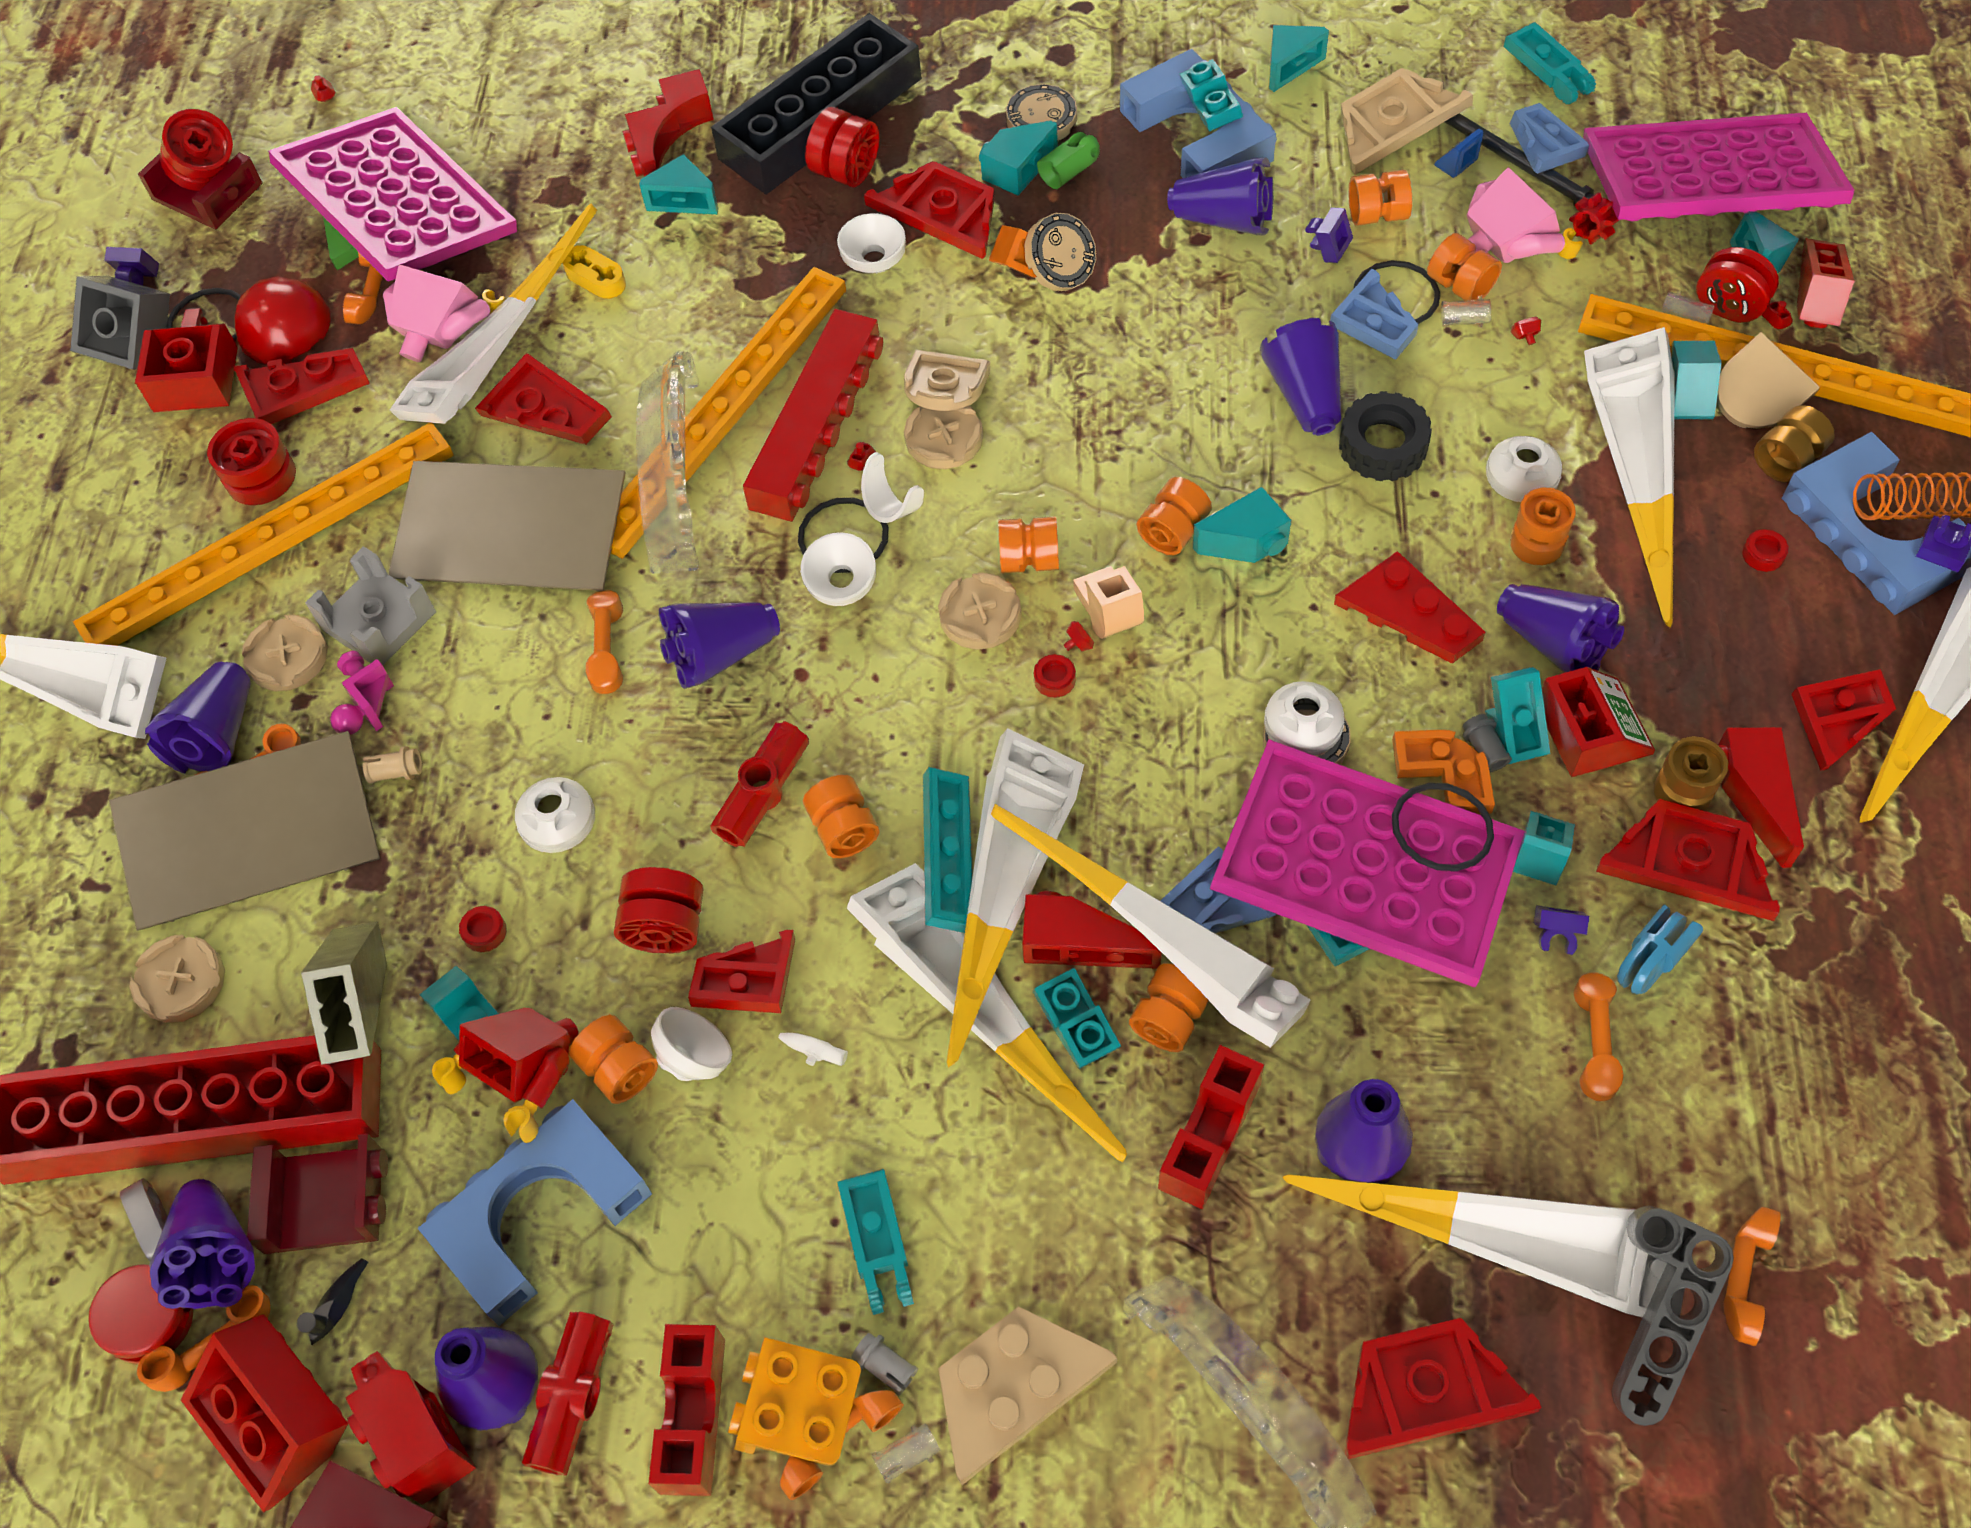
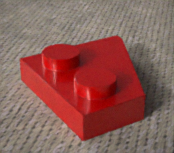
M1881 669L1797 687L1791 693L1820 771L1827 770L1896 710Z
M794 930L780 931V939L755 947L753 941L737 945L728 952H716L697 958L688 995L690 1006L781 1013L795 945Z

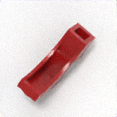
M700 69L658 79L662 95L656 96L658 106L625 114L628 130H624L622 133L628 153L636 152V154L630 155L636 177H645L659 169L670 146L684 133L700 124L714 120L708 91Z

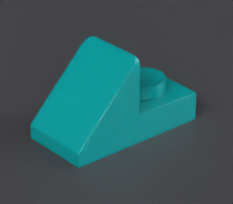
M1530 667L1491 677L1495 708L1487 709L1485 713L1488 719H1493L1496 722L1494 730L1505 750L1512 758L1509 764L1551 754L1540 671Z
M457 966L419 994L458 1041L460 1024L499 1014L480 993L471 978Z

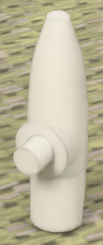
M799 1033L779 1034V1039L807 1056L806 1063L808 1065L814 1066L816 1061L825 1060L842 1066L847 1059L848 1051L834 1047L826 1041Z

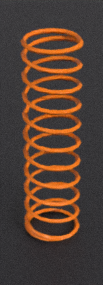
M1947 472L1944 475L1940 473H1932L1931 475L1919 473L1916 476L1912 473H1906L1902 476L1896 473H1892L1889 476L1885 474H1866L1855 485L1853 491L1854 509L1863 520H1876L1879 518L1882 520H1890L1892 518L1903 520L1905 518L1918 519L1920 517L1931 519L1933 516L1941 518L1944 515L1950 516V518L1961 516L1971 518V514L1967 513L1968 511L1971 513V502L1968 505L1966 499V488L1969 480L1971 481V474L1967 472H1961L1957 475L1951 472ZM1966 476L1967 479L1962 490V483L1959 477ZM1906 477L1913 479L1908 490V498L1912 509L1908 513L1902 509L1907 497V486L1904 481ZM1925 477L1926 480L1922 488V500L1926 509L1921 513L1916 509L1921 497V486L1918 478ZM1933 477L1940 478L1936 487V501L1939 507L1936 512L1930 509L1935 496V487L1931 479ZM1946 477L1954 478L1951 482L1950 488H1948V483L1945 479ZM1866 478H1872L1867 490V501L1871 511L1874 513L1871 516L1863 513L1857 502V489ZM1879 478H1884V479H1885V481L1883 482V484H1882V482H1881V480H1880ZM1891 478L1899 479L1895 487V501L1898 508L1895 513L1889 510L1893 497ZM1875 480L1881 489V504L1877 512L1871 502V488ZM1957 480V483L1959 485L1958 501L1955 505L1953 500V486L1955 481ZM1943 481L1945 485V498L1941 505L1939 488ZM1914 482H1916L1918 492L1915 505L1912 500ZM1928 482H1930L1931 485V499L1929 504H1927L1925 493ZM1888 483V485H1889V493H1890V494H1889L1888 503H1887V505H1886V502H1885V487H1886V484ZM1900 483L1903 485L1904 492L1901 505L1898 500ZM1962 494L1966 506V509L1963 512L1958 510V506L1962 499ZM1948 495L1951 505L1953 507V509L1950 512H1947L1944 509L1948 500Z

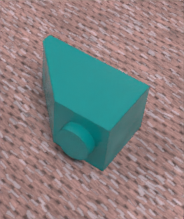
M1050 120L1000 129L992 140L987 141L981 148L979 161L981 162L982 180L1019 196L1039 173L1037 162L1058 147L1057 123Z
M1260 487L1194 524L1193 550L1200 555L1256 563L1268 555H1277L1286 547L1289 541L1291 519L1264 488Z

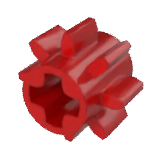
M1598 192L1590 199L1584 197L1578 201L1575 207L1579 212L1569 218V221L1573 222V228L1576 232L1575 236L1588 239L1589 244L1595 243L1600 238L1606 240L1615 233L1612 225L1619 221L1612 208L1613 200L1609 201V199L1602 198L1601 192Z

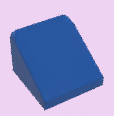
M1477 129L1435 161L1434 165L1451 177H1457L1478 159L1483 130Z

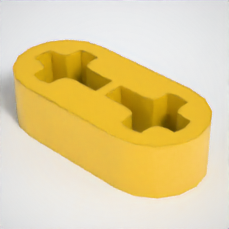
M584 245L573 246L563 261L567 278L598 297L611 299L622 294L626 288V281L621 266L590 247Z

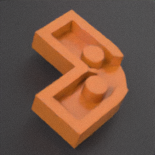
M1451 730L1394 731L1392 742L1397 778L1442 776V783L1451 784L1468 791L1484 805L1488 814L1493 812L1495 802L1489 765L1484 752L1478 754L1468 743L1455 738L1456 732ZM1444 790L1445 803L1481 814L1478 808L1465 797Z

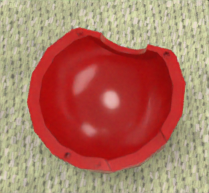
M281 276L259 280L240 296L237 303L235 331L238 343L243 353L258 363L267 364V361L282 359L284 364L292 363L291 359L309 351L320 339L324 340L330 327L331 310L324 297L304 281Z

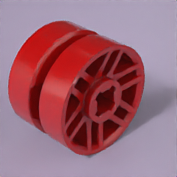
M826 108L816 118L808 136L805 152L808 169L847 186H859L869 175L877 157L879 148V129L877 125L872 121L859 116H853L838 108Z
M185 109L176 112L166 121L162 131L160 162L164 172L177 185L189 190L200 191L230 161L233 148L231 133L221 119L207 111Z
M244 418L233 421L218 430L209 442L207 448L209 463L220 478L228 494L241 504L262 505L272 502L285 494L294 482L296 476L295 463L277 430L265 420Z
M646 867L627 872L621 879L618 899L620 906L616 912L614 936L628 947L649 953L673 954L692 949L696 945L700 922L698 915L702 907L703 885L695 877L674 869Z

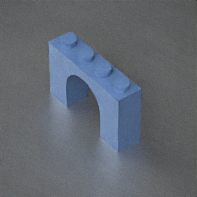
M1190 49L1120 83V112L1139 132L1178 114L1197 113L1185 90L1179 73L1189 70L1198 62L1206 60H1203L1193 49ZM1228 82L1229 90L1241 105L1243 117L1221 126L1212 134L1182 148V178L1257 157H1266L1270 163L1274 161L1277 137L1273 127L1269 123H1265L1254 112L1252 106L1248 102H1244L1233 91Z
M1870 432L1795 472L1782 499L1787 503L1791 512L1798 515L1814 531L1818 540L1826 544L1840 558L1846 569L1854 573L1867 586L1874 598L1883 603L1893 615H1896L1962 578L1966 569L1971 567V547L1960 571L1955 572L1915 557L1923 537L1908 541L1888 539L1874 533L1859 520L1853 507V491L1858 480L1866 474H1885L1889 476L1894 472L1900 461L1873 432ZM1866 478L1860 483L1857 489V501L1867 496L1868 485L1872 478ZM1879 478V479L1881 480L1882 484H1883V482L1885 481V479H1884V478ZM1876 480L1872 484L1871 493L1880 489V485ZM1959 517L1951 521L1964 527L1966 526Z
M573 1099L565 1106L554 1108L545 1116L535 1139L529 1143H524L521 1138L514 1141L506 1149L503 1158L489 1169L481 1170L473 1175L466 1183L465 1189L450 1202L447 1201L437 1205L428 1214L426 1222L418 1227V1230L479 1306L498 1326L504 1323L538 1293L506 1254L501 1242L500 1226L504 1211L512 1198L520 1190L543 1179L556 1178L570 1181L587 1193L614 1226L652 1195L642 1177Z

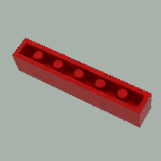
M834 309L743 484L748 510L793 522L799 508L806 506L810 486L814 478H818L822 474L825 456L829 448H833L837 444L840 426L844 418H849L852 414L855 396L859 388L863 389L869 377V368L873 360H878L882 353L884 341L883 337L879 335L877 319Z

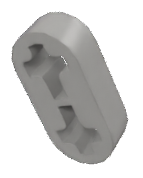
M142 1178L119 1193L140 1247L151 1262L168 1216L152 1185Z

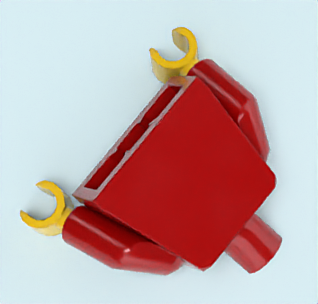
M520 1008L460 1024L459 1043L453 1049L456 1054L452 1058L444 1057L436 1061L432 1067V1075L437 1083L450 1095L460 1091L466 1083V1076L461 1070L463 1068L514 1103L524 1099L525 1102L522 1106L510 1108L505 1113L503 1119L504 1126L511 1137L519 1128L520 1138L524 1143H529L536 1138L539 1130L533 1115L538 1107L543 1109L557 1083L567 1072L570 1063L569 1046L572 1045L579 1032L576 1024L571 1019L564 1018L553 1022L532 1008Z

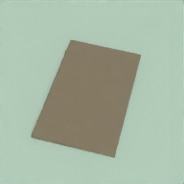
M413 461L388 575L394 579L405 580L410 576L414 580L604 591L626 472L625 470Z
M349 731L109 800L137 931L166 922H174L183 917L338 871H347L348 868L380 859Z

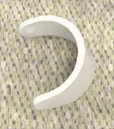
M878 452L869 456L861 481L862 498L869 514L879 522L889 523L917 511L923 503L924 490L918 485L913 486L907 492L904 502H900L888 485L884 471V457Z

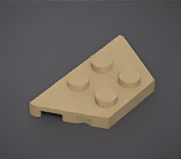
M1400 68L1341 103V115L1352 172L1356 175L1469 108L1473 103V95L1466 90H1463L1460 95L1443 89V82L1432 78H1422L1415 72Z
M1018 1306L940 1366L938 1370L957 1479L961 1485L965 1484L1117 1363L1115 1354Z

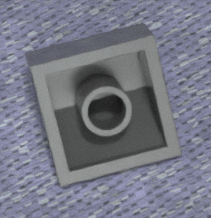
M77 276L70 351L129 369H137L144 330L167 328L170 293L111 276Z

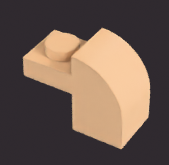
M1112 566L1073 580L1075 593L1090 615L1092 629L1099 638H1106L1143 623L1142 591L1125 566L1113 570Z

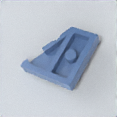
M1540 103L1516 110L1509 123L1533 171L1537 174L1583 158L1588 151V142Z
M1371 269L1331 314L1330 321L1335 323L1338 330L1396 360L1417 335L1418 323L1409 312L1401 307L1400 300L1393 292H1386L1379 283V273Z
M1219 846L1160 900L1213 933L1222 932L1276 915L1273 912L1210 889L1224 852Z

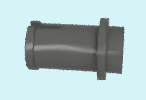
M1479 714L1463 724L1462 727L1465 731L1463 733L1464 740L1471 742L1478 754L1484 752L1490 772L1502 769L1511 762L1510 754L1507 753L1494 730L1496 722L1493 719H1488L1486 714Z

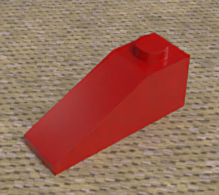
M1805 238L1797 297V312L1799 320H1804L1803 322L1808 326L1827 328L1828 325L1840 326L1855 281L1845 244Z
M1782 727L1727 728L1718 744L1728 760V772L1721 783L1722 789L1746 821L1751 823L1753 830L1782 868H1791L1803 850L1804 843Z
M1042 891L1036 895H1025L1022 943L1024 963L1157 969L1161 965L1162 952L1138 929L1072 896H1062L1054 891Z

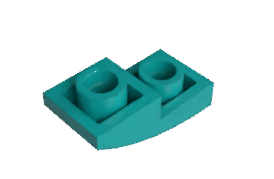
M1213 59L1207 62H1198L1189 70L1179 73L1192 104L1209 132L1243 117L1240 103L1229 90L1224 73Z
M1075 967L1033 989V994L1048 1021L1079 1069L1121 1047L1100 1006H1095Z

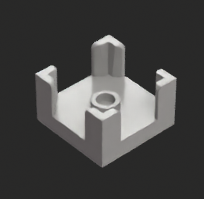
M363 546L350 560L359 577L356 583L332 606L321 590L315 592L305 603L321 630L352 651H357L368 662L372 663L378 659L383 666L436 611L422 584L408 576L405 579L408 586L406 587L388 575L380 558Z

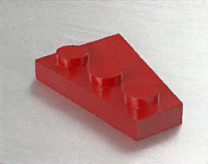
M528 353L516 363L475 407L482 417L585 445L612 418L606 407Z

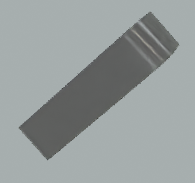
M1644 1206L1633 1211L1628 1218L1627 1234L1634 1246L1666 1262L1667 1265L1612 1388V1397L1617 1408L1631 1421L1643 1426L1658 1423L1668 1412L1729 1275L1734 1259L1732 1248L1718 1234L1670 1211L1653 1206ZM1659 1216L1666 1224V1236L1660 1243L1649 1245L1643 1238V1225L1648 1219ZM1708 1240L1715 1249V1259L1710 1266L1699 1269L1692 1259L1693 1248L1699 1242ZM1689 1288L1694 1295L1693 1308L1685 1315H1675L1670 1304L1673 1294L1679 1289ZM1667 1336L1673 1343L1671 1357L1665 1362H1653L1649 1354L1650 1344L1658 1337ZM1642 1364L1656 1375L1662 1376L1659 1383L1649 1376L1648 1378L1639 1371ZM1644 1390L1651 1396L1648 1405L1644 1403L1636 1405L1629 1399L1631 1391L1642 1392Z

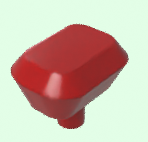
M320 75L314 77L311 91L315 99L320 102L333 99L336 92L331 83Z
M1785 301L1770 303L1762 314L1777 330L1784 329L1793 323L1791 313L1785 308L1787 305Z
M1535 316L1517 321L1513 324L1510 332L1517 340L1526 338L1528 345H1533L1536 343L1534 335L1541 331L1542 320Z
M858 442L847 460V465L852 469L863 471L867 459L870 455L876 453V450L868 443Z
M1072 621L1066 631L1071 639L1063 644L1064 647L1069 651L1074 646H1077L1081 652L1093 649V639L1078 621Z

